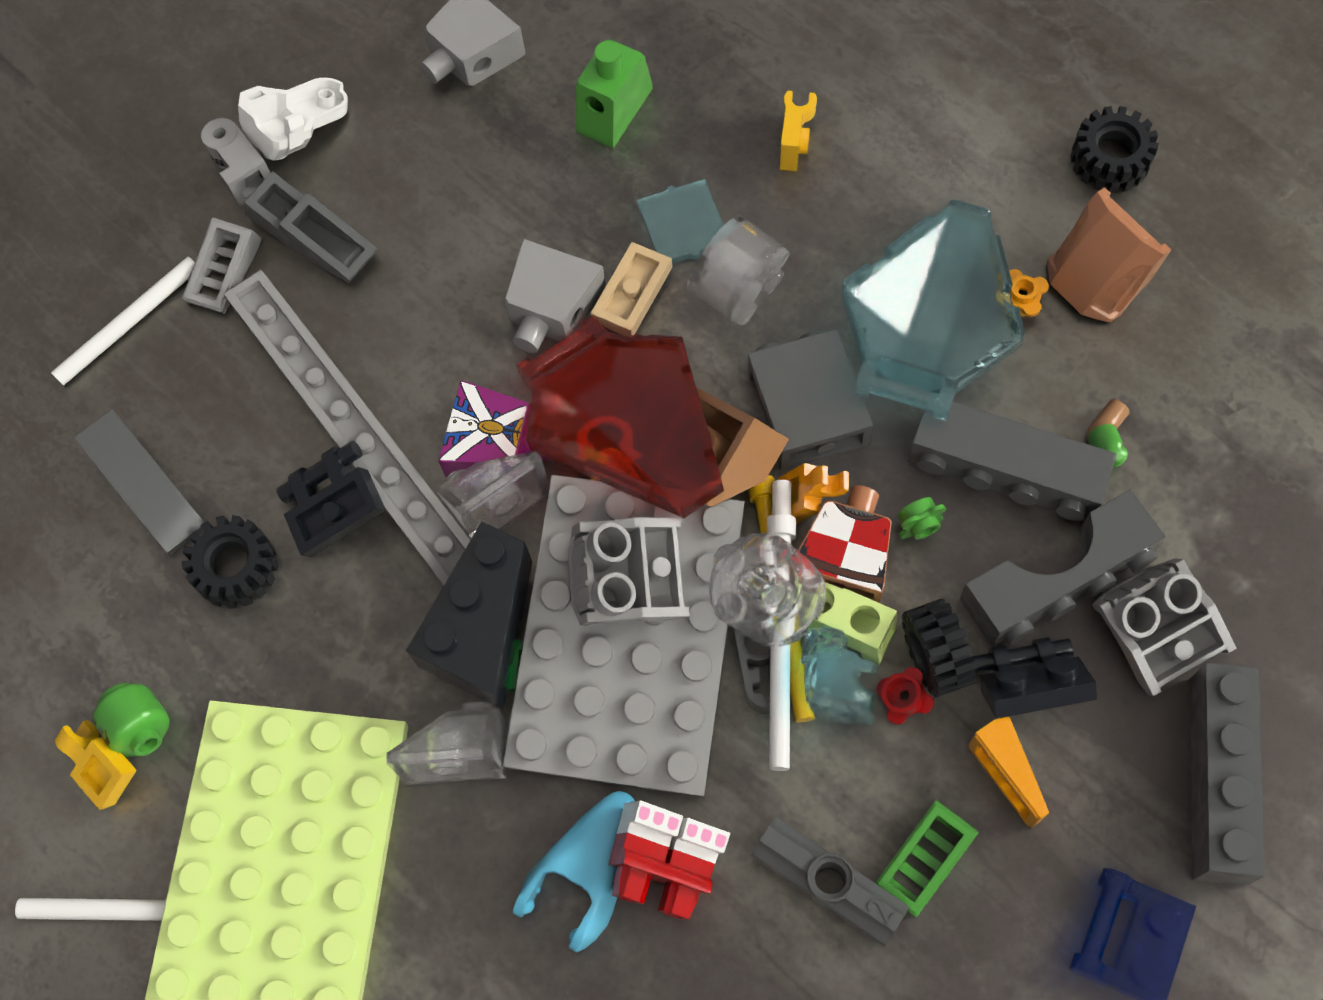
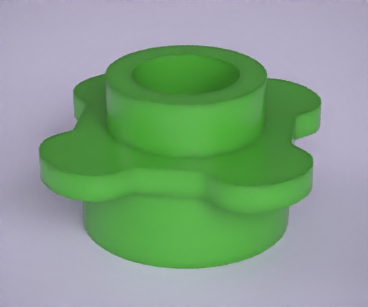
M926 497L904 507L897 515L903 529L899 533L901 539L914 536L916 540H919L938 531L941 527L940 522L944 519L942 513L946 511L943 504L936 506L931 497Z

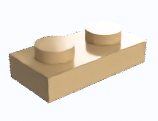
M631 242L591 311L592 322L632 339L672 269V258Z

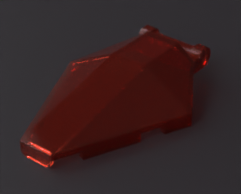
M591 316L580 323L581 329L533 360L527 357L516 365L523 380L532 388V402L530 403L526 435L530 451L681 518H686L724 491L687 352L681 336H644L635 334L629 337L610 333L595 317Z

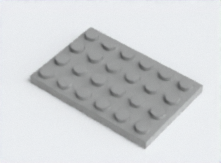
M558 475L551 476L503 762L504 768L704 797L745 501L727 499L710 507L688 493ZM633 517L680 518L681 528L677 530L683 599L684 606H689L690 617L668 621H621L580 626L571 605L568 550L572 527L579 522L609 521Z

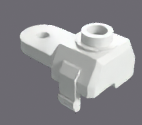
M316 78L288 90L256 86L240 92L238 103L239 122L244 135L262 152L265 158L273 161L281 160L288 154L305 148L312 137L314 129L342 118L348 111V97L343 91V83L333 78Z

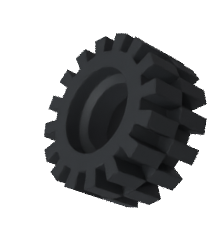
M1112 106L1104 107L1102 114L1095 110L1090 114L1089 119L1085 118L1082 121L1071 153V162H1075L1073 170L1076 175L1084 171L1081 179L1082 182L1087 185L1091 180L1096 181L1094 189L1099 191L1103 185H1109V192L1117 193L1120 185L1125 192L1131 190L1134 183L1138 186L1143 181L1157 153L1159 143H1156L1158 138L1157 131H1150L1152 127L1151 121L1147 118L1142 123L1139 122L1142 113L1135 110L1132 116L1126 115L1127 107L1119 106L1118 112L1113 113ZM1104 141L1117 142L1125 146L1131 155L1125 158H1114L1103 153L1099 149L1098 144Z
M223 515L216 517L218 526L215 527L206 521L201 524V527L205 530L202 536L193 531L189 537L195 544L194 547L184 546L183 554L188 560L182 561V569L188 574L185 576L186 579L206 600L208 599L213 605L221 607L222 603H224L228 609L237 608V601H241L244 606L252 604L250 595L256 593L261 598L267 593L261 587L264 582L272 586L275 577L270 573L271 570L278 571V562L273 557L277 555L275 548L261 529L249 519L245 523L240 516L232 515L231 522H229ZM234 546L246 550L247 562L240 572L228 578L215 574L214 562L220 553Z
M942 598L904 611L901 618L903 620L902 628L906 633L904 635L905 641L910 647L909 653L911 659L915 661V668H918L924 675L922 683L925 688H928L931 696L933 695L934 698L973 685L975 683L974 680H976V673L973 669H976L974 660L970 657V654H972L971 647L966 643L964 638L966 637L963 628H960L959 619L956 613H952L950 604L946 603L945 599Z

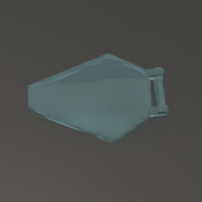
M951 200L948 203V207L935 217L927 215L885 248L884 256L872 266L865 263L843 281L841 295L863 363L856 381L854 394L867 398L869 393L932 412V418L946 422L955 394L1022 346L1026 333L1019 307L1013 306L1010 294L1013 284L1000 235H995L990 210L963 201Z

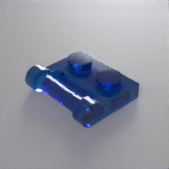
M1103 868L1098 882L1102 890L1080 953H1074L1069 969L1080 976L1136 1000H1167L1196 906L1135 881L1132 877L1120 871ZM1122 897L1135 902L1114 968H1111L1101 962Z

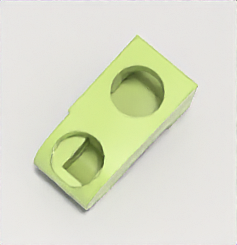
M821 581L815 582L797 617L809 630L860 652L862 658L878 666L898 629L896 610L846 588L841 589Z

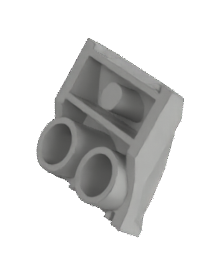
M633 517L609 521L579 522L572 527L568 550L571 605L580 626L621 621H668L690 617L689 606H684L677 538V530L681 528L680 518Z
M1174 558L1144 569L1103 592L1092 604L1093 608L1102 615L1122 649L1138 683L1149 696L1162 692L1160 689L1162 686L1204 661L1223 652L1230 653L1237 649L1215 603L1202 589L1184 559Z

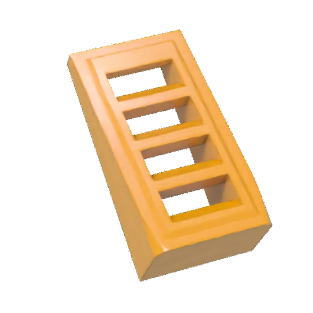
M1009 716L995 719L977 731L968 744V748L1025 824L1033 828L1049 814V811Z

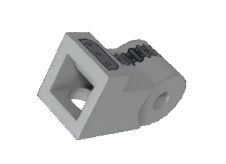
M216 118L204 126L201 131V139L214 164L221 169H225L219 174L231 196L239 206H242L244 201L269 176L270 171L263 158L232 120Z

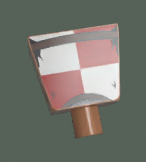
M855 485L851 488L846 505L834 501L824 502L793 559L791 582L813 588L815 582H826L841 589L846 588L880 603L885 586L892 520L874 513L879 494L875 490L866 486Z

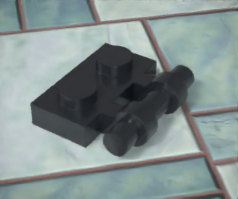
M350 441L341 448L333 446L321 455L322 460L308 469L304 467L297 469L288 476L286 483L277 488V494L281 501L288 504L296 499L298 503L296 507L286 512L284 517L301 556L312 557L386 511L369 471L360 467L351 472L349 471L351 463L363 456L361 448L355 441ZM329 478L332 484L316 493L317 485Z
M1049 637L1032 640V645L1007 650V647L1003 645L989 648L987 654L971 656L976 667L973 670L976 676L980 675L981 692L996 719L1097 700L1096 681L1079 656L1073 657V646L1069 638L1051 641Z

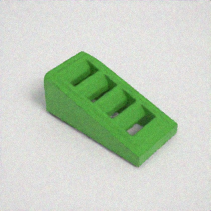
M935 800L875 884L910 906L908 911L917 918L978 835L979 831L939 800ZM935 819L961 837L956 846L930 827ZM923 836L948 854L944 862H941L918 844ZM910 853L936 872L931 880L905 861ZM898 869L924 889L918 897L893 878Z

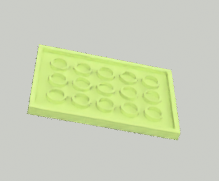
M209 701L145 1000L363 999L408 732L406 721Z

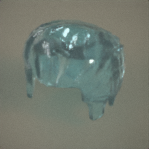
M830 627L806 629L805 644L800 661L805 668L806 701L812 712L816 716L831 722L839 720L846 725L852 723L872 725L875 717L872 713L875 695L863 687L858 679L861 673L875 674L877 664L860 658L859 654L854 651L847 650L848 639L840 629Z

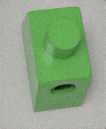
M611 39L604 40L596 46L595 55L576 83L577 133L608 147H615L653 89L646 59L641 52Z

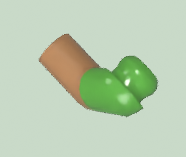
M1111 399L1087 430V439L1090 445L1117 453L1113 468L1122 465L1128 456V451L1122 446L1123 441L1117 429L1130 412L1128 407L1117 399Z

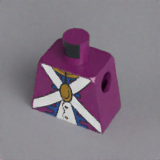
M460 381L438 461L446 479L517 481L522 478L527 457L552 460L556 447V433L534 430L535 418L531 405L527 402L470 382Z

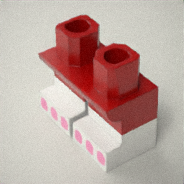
M641 800L624 803L608 864L617 868L612 896L631 903L644 904L650 882L653 880L665 884L657 911L677 919L689 920L697 904L699 894H711L713 883L710 878L718 854L725 852L730 833L690 818H683L682 815Z

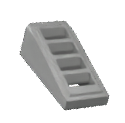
M212 217L182 300L225 314L230 303L224 293L242 282L257 253L262 238L251 229ZM227 241L236 243L235 251L225 248V243ZM219 255L231 259L229 266L216 262ZM211 270L225 274L223 282L209 278ZM203 285L220 290L217 298L200 293Z

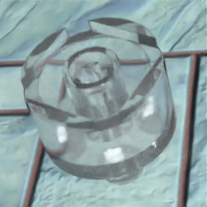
M738 215V221L734 218L730 219L709 242L701 254L706 258L702 272L695 267L693 268L687 282V290L731 322L735 321L739 325L744 326L757 309L758 304L754 302L762 291L771 294L782 280L785 272L781 270V267L786 262L790 252L780 242L743 216Z
M754 533L741 537L732 544L723 545L716 551L713 558L714 567L709 581V596L716 616L727 625L763 646L781 647L800 640L807 633L804 630L811 624L813 619L816 618L818 620L823 611L826 598L822 574L804 554L784 538L769 533Z

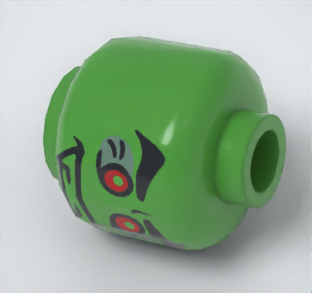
M121 683L106 690L98 700L92 720L108 747L115 752L122 753L125 757L146 756L154 752L161 745L170 723L166 710L149 687L142 684Z

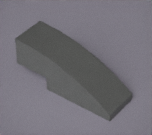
M273 171L244 201L245 215L295 252L348 283L351 282L378 250L377 247L312 195L307 193L303 196Z
M113 409L74 436V439L169 556L191 541L189 537L193 531L198 535L204 531L201 524L205 522Z

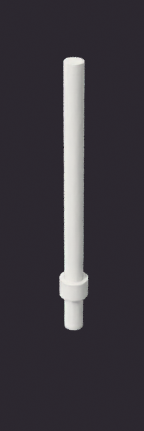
M776 480L772 483V515L767 518V539L772 541L769 769L773 771H787L790 769L791 541L796 539V518L791 516L792 483L788 480Z

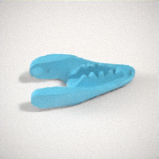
M616 791L604 797L587 811L535 863L525 876L513 908V914L521 918L524 914L532 912L534 909V899L541 891L548 873L564 876L582 887L591 898V906L582 918L581 924L569 934V948L574 952H580L592 944L607 927L615 908L617 898L613 897L612 893L617 868L608 864L624 803L634 802V798L625 792Z

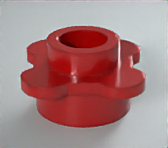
M908 667L903 673H896L889 678H883L877 684V694L882 697L883 703L888 708L886 716L893 724L902 725L908 717L917 713L928 714L933 709L934 699L926 693L922 684L924 675L918 668ZM904 691L909 692L907 700L901 699V694Z

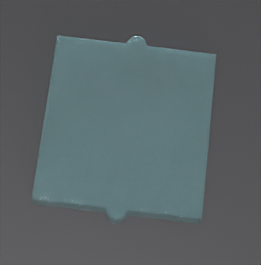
M705 179L676 188L670 185L666 191L637 199V205L655 252L672 258V263L691 257L694 260H698L701 254L730 246V239Z

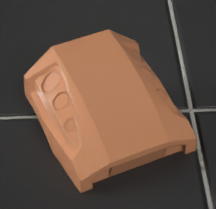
M1104 187L1097 191L1087 203L1074 228L1058 250L1048 258L1047 268L1050 285L1081 315L1110 323L1123 314L1133 299L1152 280L1171 249L1165 243L1163 245L1158 243L1109 197L1111 193Z

